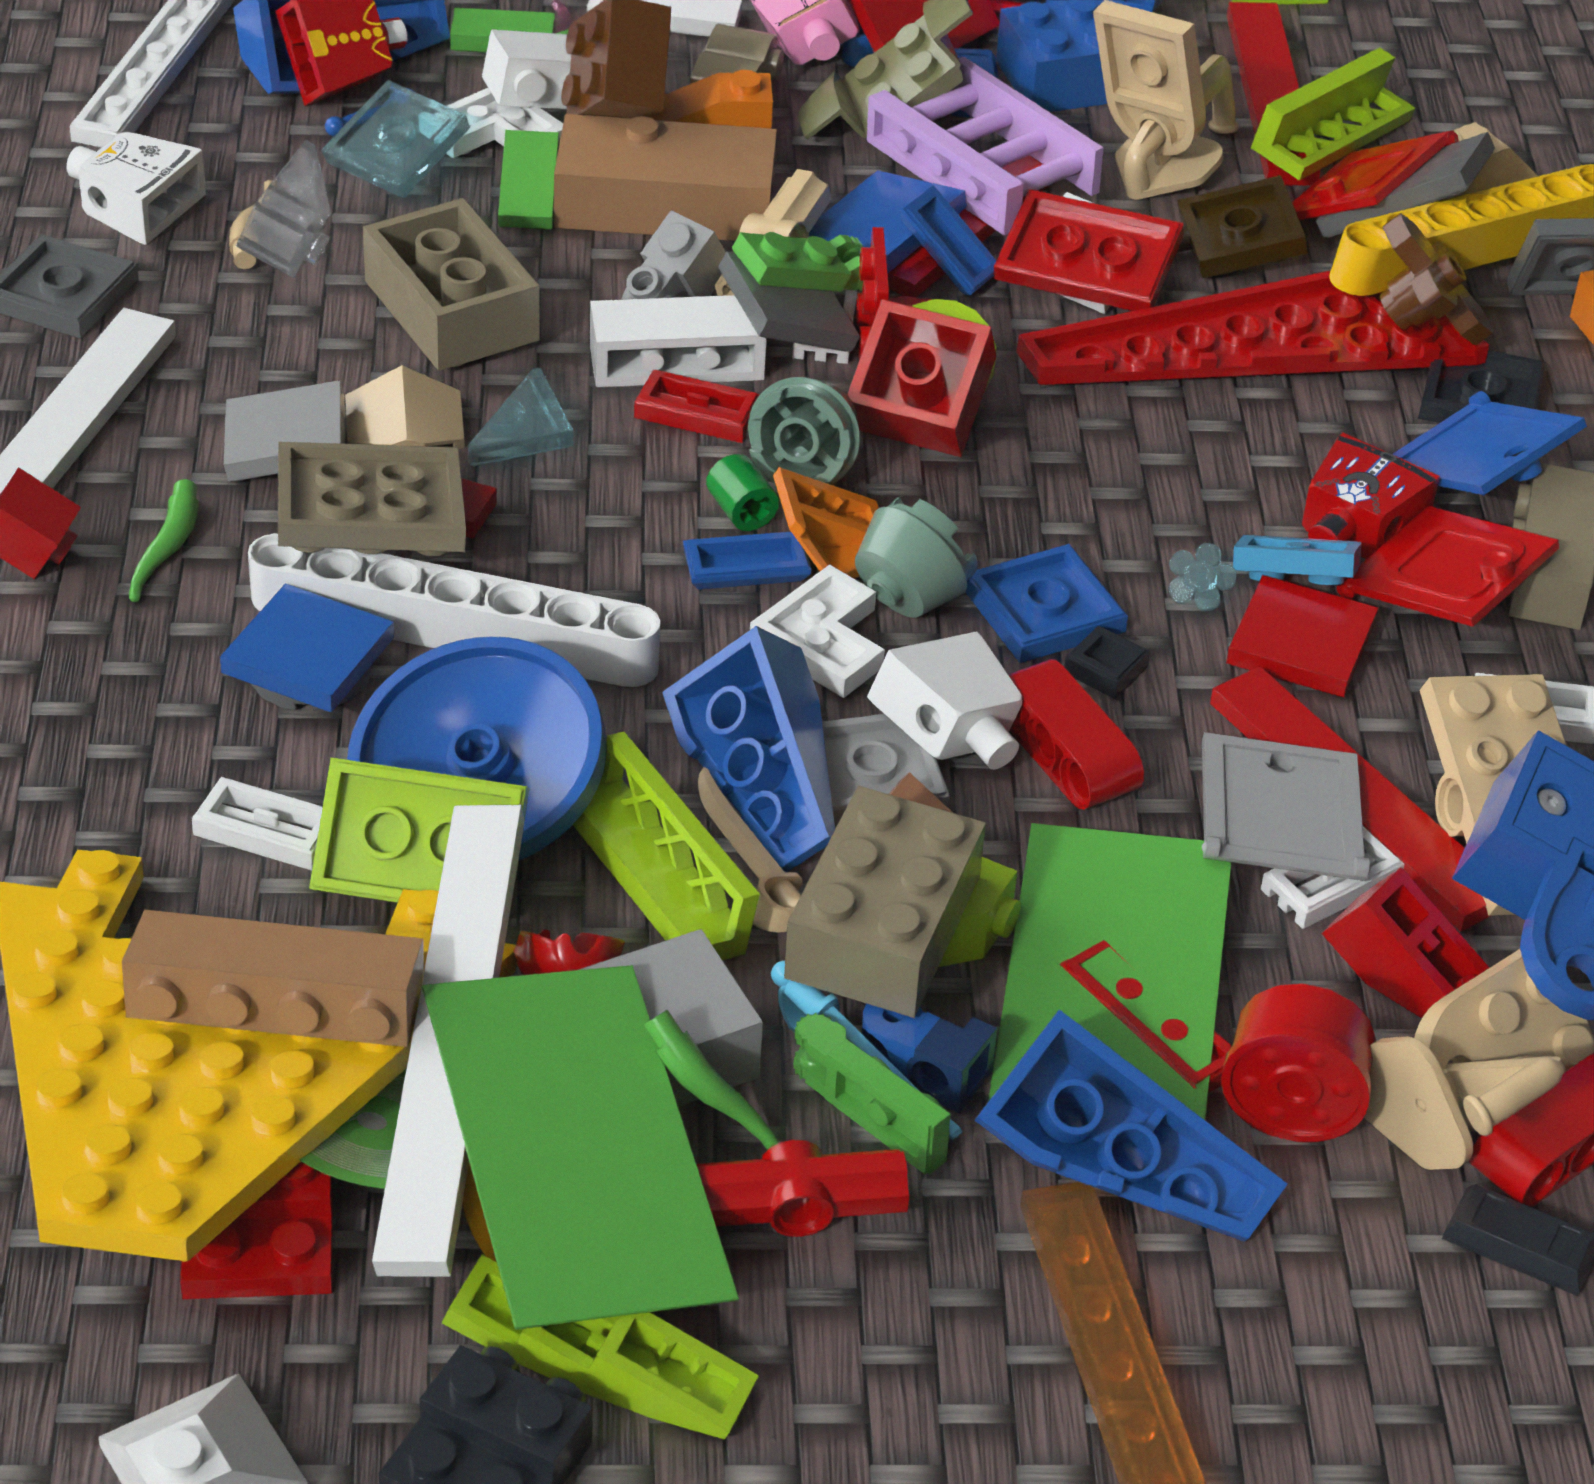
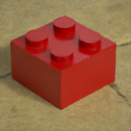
M882 299L847 393L857 413L859 431L962 457L997 357L992 328Z

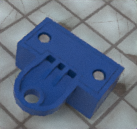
M1538 730L1493 782L1452 879L1524 919L1520 950L1525 970L1539 992L1562 1011L1586 1020H1594V761ZM1566 967H1575L1584 972L1591 981L1592 991H1585L1574 985L1567 975Z

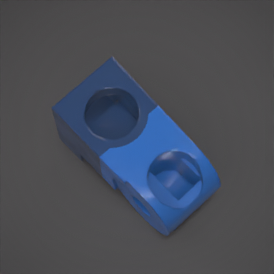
M866 1004L863 1010L862 1035L921 1093L931 1095L941 1105L957 1113L962 1111L993 1071L997 1027L972 1017L966 1026L961 1028L929 1012H923L921 1007H919L915 1018L870 1004Z

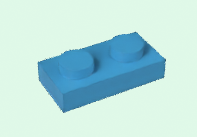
M1243 535L1234 546L1233 570L1249 571V578L1260 581L1262 575L1283 580L1285 579V573L1308 575V581L1314 584L1338 585L1344 583L1345 577L1353 578L1361 565L1362 542Z

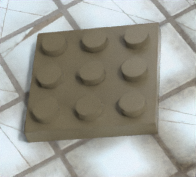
M278 441V546L292 547L301 552H318L325 548L355 549L364 554H380L387 550H414L426 556H441L448 552H465L466 524L458 448Z

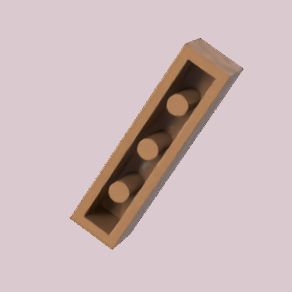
M144 910L122 959L126 1017L408 1047L415 1025L424 976L423 938Z

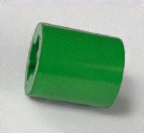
M743 454L729 455L719 460L710 469L706 478V486L736 528L741 531H753L766 525L775 516L779 508V498L750 458Z

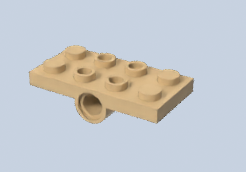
M1543 674L1429 677L1419 690L1445 772L1436 789L1435 808L1439 825L1449 836H1464L1467 844L1493 782L1538 730L1566 745ZM1483 897L1487 904L1486 909L1489 916L1513 915L1510 911Z

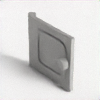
M1204 732L1202 738L1204 843L1202 844L1204 859L1361 881L1367 880L1370 873L1369 858H1364L1357 754Z

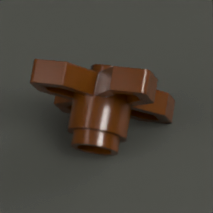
M1402 213L1382 226L1393 250L1408 266L1388 281V289L1380 294L1383 307L1401 329L1407 330L1414 324L1421 327L1433 317L1440 319L1446 315L1459 334L1475 346L1494 333L1482 308L1461 284L1466 280V275L1452 251L1438 241L1431 245L1417 225Z

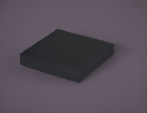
M1488 350L1486 362L1479 365L1442 367L1443 359L1434 360L1430 364L1418 419L1441 423L1467 406L1469 398L1478 391L1485 392L1491 402L1537 409L1546 362Z

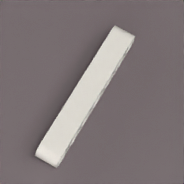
M277 533L264 535L256 539L249 546L248 561L251 600L254 607L259 611L264 608L286 583L394 621L393 640L437 648L451 642L475 637H509L536 643L552 650L572 664L585 679L625 687H638L648 684L658 675L660 619L651 608L640 604L383 553L364 554L355 549L325 548L318 552H301L292 547L278 546Z

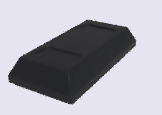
M1477 1184L1467 1187L1442 1236L1443 1240L1575 1296L1579 1295L1594 1263V1233Z

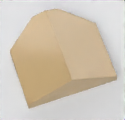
M401 365L345 395L348 444L424 447L453 444V448H465L460 390Z

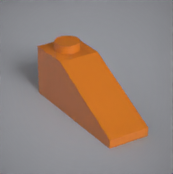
M738 70L734 73H716L665 94L664 111L652 117V119L772 129L773 98L770 73H757L751 70Z

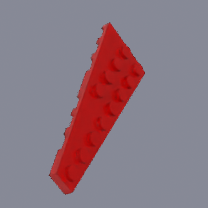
M1331 270L1019 334L1016 353L1039 385L1424 368L1430 367L1431 362L1438 359H1443L1442 367L1479 365L1486 362L1489 344L1483 340L1476 346L1459 334L1446 315L1440 319L1433 317L1421 327L1414 324L1409 329L1403 330L1392 320L1380 300V294L1383 292L1365 296L1351 295L1343 292L1331 283L1329 277Z

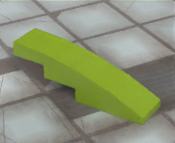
M483 1254L480 1256L441 1322L485 1347L492 1346L504 1350L518 1364L548 1378L559 1377L570 1381L584 1394L658 1421L724 1440L733 1427L759 1376L650 1312L515 1330L497 1262Z

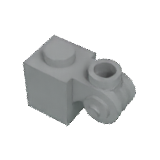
M671 210L640 254L644 263L629 274L626 282L627 287L621 300L676 298V295L680 297L711 296L715 290L716 282L722 275L718 266L726 253L715 232Z

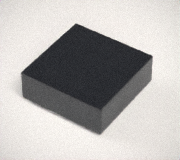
M1097 626L1065 657L1064 667L1076 680L1116 699L1148 667L1150 651L1101 626Z

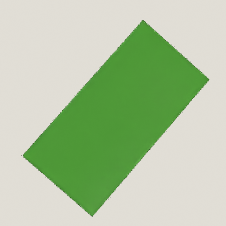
M455 8L450 33L451 50L487 53L491 30L554 34L555 13Z
M505 130L498 210L499 227L553 228L554 171L559 147L558 132Z

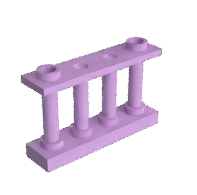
M965 57L959 58L963 82L957 85L954 90L921 104L910 107L886 90L869 96L867 142L926 182L965 190L967 203L965 209L1003 235L1009 234L1021 208L1022 199L1026 196L1029 189L1038 191L1062 179H1066L1091 196L1099 193L1104 147ZM960 109L973 117V119L947 130L932 122ZM994 132L1008 140L982 153L967 145ZM1028 155L1043 164L1016 177L1001 168Z

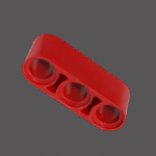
M1050 659L1008 674L1022 694V706L1009 731L1075 807L1085 810L1142 787L1144 769L1137 749L1061 663Z
M1594 1053L1564 1072L1561 1081L1556 1087L1514 1115L1493 1126V1131L1490 1135H1480L1474 1144L1473 1154L1469 1163L1513 1200L1533 1207L1594 1164Z

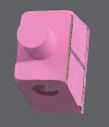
M751 0L768 33L778 34L777 45L795 65H802L814 58L817 60L831 59L837 54L840 44L855 37L859 32L858 19L848 0Z

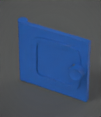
M1478 391L1469 398L1467 406L1392 455L1439 475L1438 486L1485 495L1510 477L1514 481H1525L1538 476L1542 472L1539 458L1586 428L1587 425L1584 417L1491 402L1485 392ZM1518 452H1521L1520 454H1518V455L1515 456V457L1512 456V455H1514V454H1516V453H1518Z

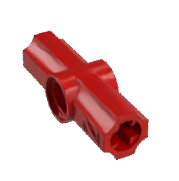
M789 1140L770 1147L761 1159L696 1164L716 1227L771 1223V1227L777 1233L788 1237H803L823 1230L831 1223L832 1218L908 1211V1168L904 1151H900V1149L823 1154L822 1150L814 1143L806 1140Z

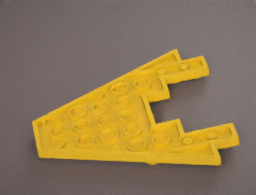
M77 849L57 888L0 882V954L39 1240L42 1243L188 1262L301 1162L299 1159L315 1150L407 1068L413 1031L408 1047L127 1018L122 959L131 938L115 939L114 937L144 879L142 857L120 855L107 850L87 851ZM403 889L385 934L423 938L425 970L439 891ZM505 943L499 978L510 977L515 973L517 968L514 954L516 944Z

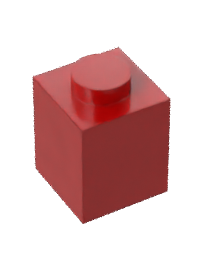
M18 467L0 494V558L35 579L48 559L59 565L78 536L69 527L81 507Z

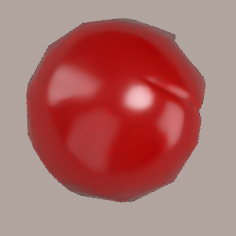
M523 930L518 936L514 954L517 966L523 975L575 971L621 956L625 942L623 939L583 932L576 935L572 942L568 933H563L552 940L550 939L549 930H542L539 934Z

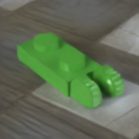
M740 232L732 247L734 253L759 285L838 292L843 290H862L863 281H860L859 260L860 248L864 246L857 237L838 235L828 242L817 236L797 238L783 236L774 232L766 234Z
M807 1014L806 1017H801V1020L796 1022V1045L801 1047H799V1051H795L793 1069H795V1074L799 1075V1079H805L807 1085L824 1096L828 1102L890 1149L904 1151L906 1161L923 1174H931L947 1161L951 1114L943 1109L934 1097L921 1093L893 1073L881 1059L868 1055L847 1040L846 1028L837 1021L832 1022L831 1017L827 1018L824 1014Z

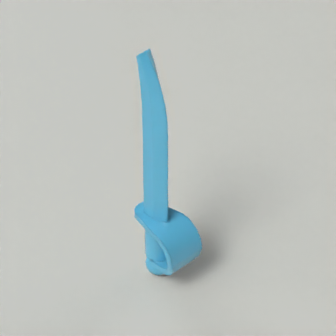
M785 961L777 962L771 970V977L773 982L780 987L778 990V1002L783 1018L791 1031L795 1033L796 1022H799L801 1017H806L807 1014L814 1015L816 1013L817 1015L824 1014L827 1018L831 1017L832 1022L837 1021L846 1028L847 1040L868 1055L881 1059L893 1073L917 1089L840 1013L838 998L834 994L826 996L820 989L784 979ZM950 1119L949 1138L953 1140L963 1131L961 1127Z

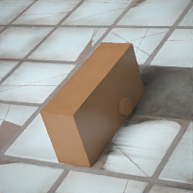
M565 114L554 171V228L654 235L672 210L714 231L719 240L736 241L744 219L751 213L763 214L772 202L777 129L658 121L644 116L630 119Z

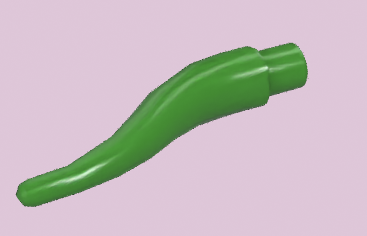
M182 479L174 484L173 495L168 499L165 523L156 538L146 549L133 574L129 591L131 602L136 603L139 601L143 585L154 570L177 552L193 531L199 510V501L197 500L198 488L193 481Z
M668 1009L644 1024L659 1047V1050L656 1051L680 1085L703 1103L738 1121L759 1139L767 1150L779 1143L757 1111L710 1065L688 1031L682 1032Z

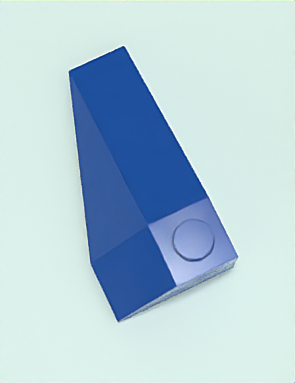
M242 0L233 7L241 59L268 94H300L276 11L290 0ZM374 0L380 21L400 18L407 31L406 46L390 51L392 62L450 38L444 0Z
M755 626L662 693L680 746L689 757L698 760L703 768L709 770L723 795L729 799L741 814L742 820L782 870L789 872L825 848L835 831L820 701L802 648Z
M1060 1009L975 1119L977 1123L1032 1165L1244 1242L1249 1239L1288 1184Z

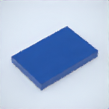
M877 170L821 215L809 232V237L817 236L829 242L838 235H848L849 237H857L864 247H871L872 227H884L888 274L922 245L901 220L900 211L934 185L959 214L967 207L966 193L962 189Z

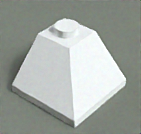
M239 1373L98 1437L100 1448L122 1484H308Z

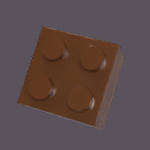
M603 0L570 25L566 37V52L571 55L570 74L564 80L561 94L562 104L567 106L566 114L631 119L639 116L652 118L664 111L671 6L642 0Z

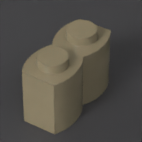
M718 23L710 34L705 51L699 55L694 65L690 84L716 73H734L738 70L770 73L771 79L778 80L784 62V51L777 49L778 34Z

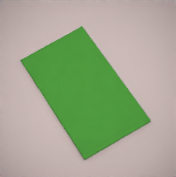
M1031 823L1020 894L1021 910L1015 926L989 1100L1060 1009L1205 1120L1210 1076L1196 1084L1197 1088L1194 1089L1059 964L1105 940L1117 953L1108 947L1080 966L1196 1072L1211 1063L1231 862L1204 859L1202 851L1204 840ZM1134 978L1142 984L1143 991L1137 998L1125 999L1117 994L1116 984L1120 979ZM1168 1019H1178L1187 1025L1188 1034L1181 1040H1169L1162 1035L1161 1025Z
M633 965L422 985L515 1330L739 1300L665 1065L656 1052L659 1050V1047L644 1026V1024L650 1021Z

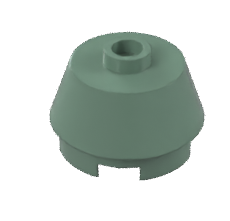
M792 377L777 381L759 395L750 412L748 424L751 444L749 449L750 456L759 471L773 483H775L773 475L781 467L832 485L848 473L856 460L860 434L855 407L850 398L840 388L829 382L806 377Z
M897 497L888 507L878 508L874 512L855 557V566L859 576L867 587L876 591V598L895 612L911 618L926 614L962 596L966 592L967 581L977 571L978 564L975 553H967L964 556L961 548L953 540L952 536L959 528L950 518L924 500L919 499L910 507L904 505L900 497Z

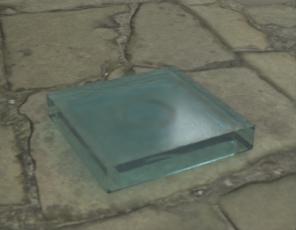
M387 80L321 151L327 163L405 198L469 130L470 125L465 114Z

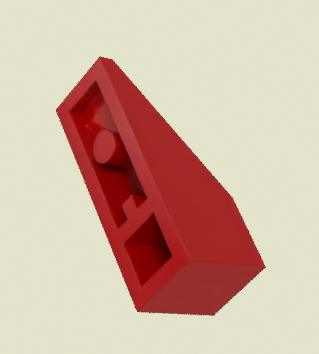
M1402 867L1357 897L1321 933L1366 985L1420 1018H1423L1428 1009L1438 1000L1490 968Z

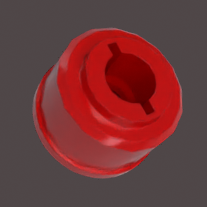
M1308 984L1277 985L1254 995L1241 1010L1234 1043L1226 1056L1223 1066L1221 1084L1228 1104L1247 1124L1273 1137L1295 1142H1321L1346 1134L1362 1121L1370 1102V1071L1373 1061L1370 1045L1376 1042L1370 1019L1353 1001L1330 989Z

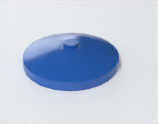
M493 636L458 640L429 650L412 659L389 676L373 693L362 709L351 734L347 760L527 786L530 790L519 861L544 849L558 839L582 815L591 802L603 775L607 753V738L603 717L590 686L579 671L566 659L550 649L521 639Z

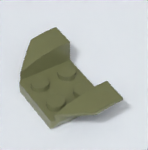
M968 0L926 1L923 4L924 15L914 23L904 26L892 40L875 53L862 58L856 67L846 74L844 80L834 71L798 111V118L804 137L808 140L841 115L861 137L867 138L869 96L886 90L910 107L948 93L963 82L960 61L947 33L973 14Z

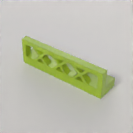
M1379 47L1268 104L1251 149L1300 181L1350 152L1410 121L1415 107L1384 88L1396 57ZM1375 103L1384 110L1370 108L1369 104ZM1342 120L1358 122L1362 126L1343 123ZM1314 135L1332 137L1335 141L1315 138ZM1289 150L1306 153L1307 157L1301 159Z
M624 731L607 735L606 762L602 778L591 802L573 826L665 941L702 929L722 960L745 954L760 893ZM624 768L627 773L630 788L622 779ZM656 807L659 809L663 828L660 825ZM690 848L693 850L697 869L694 867ZM724 889L734 900L731 910L728 908Z

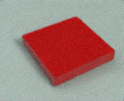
M1262 575L1229 646L1226 663L1247 670L1261 666L1274 678L1344 697L1375 625L1378 607Z

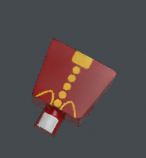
M290 0L276 11L304 106L312 105L376 78L392 67L390 51L404 48L407 44V31L403 21L400 18L380 21L374 0Z

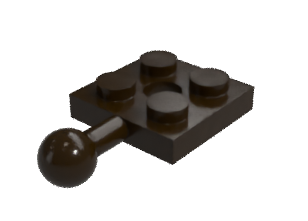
M1281 175L1177 200L1181 222L1184 223V236L1177 253L1192 250L1202 278L1227 275L1236 270L1265 263L1282 262L1291 257L1307 254L1306 236ZM1241 225H1248V226L1242 227V228H1235V227L1241 226Z

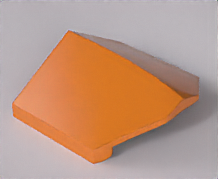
M779 467L773 477L789 529L819 571L831 565L854 579L859 578L860 576L855 566V557L873 514L879 508L877 501Z

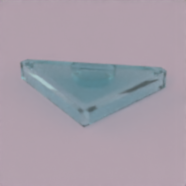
M541 368L532 369L469 443L468 461L470 466L573 446L574 430Z

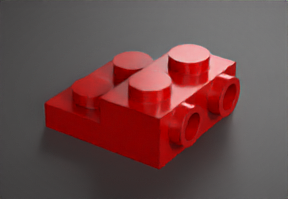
M302 1161L188 1262L181 1261L180 1284L182 1299L332 1294L333 1177L308 1166Z

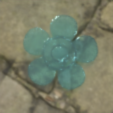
M1203 543L1197 548V561L1188 551L1181 550L1176 552L1169 562L1170 570L1173 574L1180 576L1173 579L1169 584L1168 590L1172 599L1177 603L1184 604L1189 602L1195 593V603L1198 609L1202 611L1216 609L1221 603L1220 594L1216 588L1226 591L1235 586L1237 580L1235 568L1229 564H1219L1222 559V552L1217 545L1211 543Z

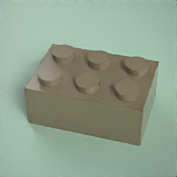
M464 198L363 226L365 282L438 371L458 367L467 362L496 353L511 351L516 347L540 340L539 284Z
M858 785L788 920L784 979L915 1018L960 922L962 913L979 880L986 822Z

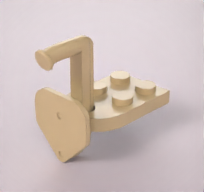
M1104 0L1093 11L1107 104L1115 122L1129 137L1115 153L1116 164L1127 196L1137 200L1203 184L1223 162L1221 145L1214 140L1200 136L1206 123L1205 106L1210 101L1212 102L1213 119L1208 123L1211 131L1228 134L1236 132L1239 128V124L1235 121V100L1231 67L1228 60L1222 55L1213 54L1200 66L1194 23Z
M1519 949L1434 1003L1421 1019L1414 1038H1382L1370 1045L1373 1056L1370 1071L1371 1096L1364 1118L1421 1167L1428 1170L1459 1168L1468 1162L1473 1154V1142L1470 1132H1478L1483 1136L1490 1135L1493 1131V1126L1514 1115L1556 1087L1561 1081L1564 1072L1594 1053V1035L1586 1019L1562 1011L1539 992L1525 970L1521 950Z

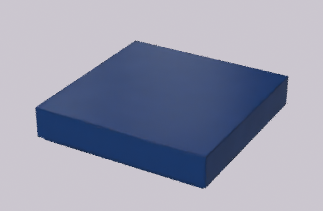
M1070 544L978 569L967 581L965 593L1019 663L1076 647L1097 626H1101L1117 635L1126 632L1128 615Z
M285 583L220 656L221 673L332 713L394 639V621Z

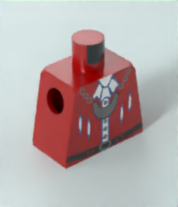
M1342 432L1311 480L1302 526L1309 532L1308 539L1362 542L1361 557L1367 559L1425 507L1434 505L1440 476Z

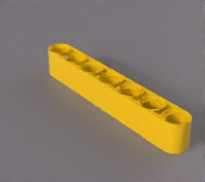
M1594 164L1581 165L1346 225L1329 275L1330 281L1336 288L1351 295L1365 296L1387 290L1388 281L1408 267L1393 250L1382 226L1400 213L1417 225L1431 245L1438 241L1452 251L1463 270L1518 256L1535 219L1594 218Z

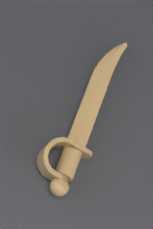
M703 768L699 773L698 790L706 812L759 878L756 889L760 893L753 925L770 932H787L788 920L801 897L799 889L802 886V878L797 872H784L725 798L709 770Z

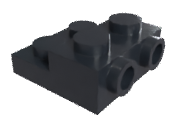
M459 1345L421 1396L420 1418L379 1472V1484H564L592 1444L593 1407L587 1404L582 1391L566 1379L553 1377L546 1384H543L522 1374L516 1360L500 1348L488 1346L479 1354L465 1346Z

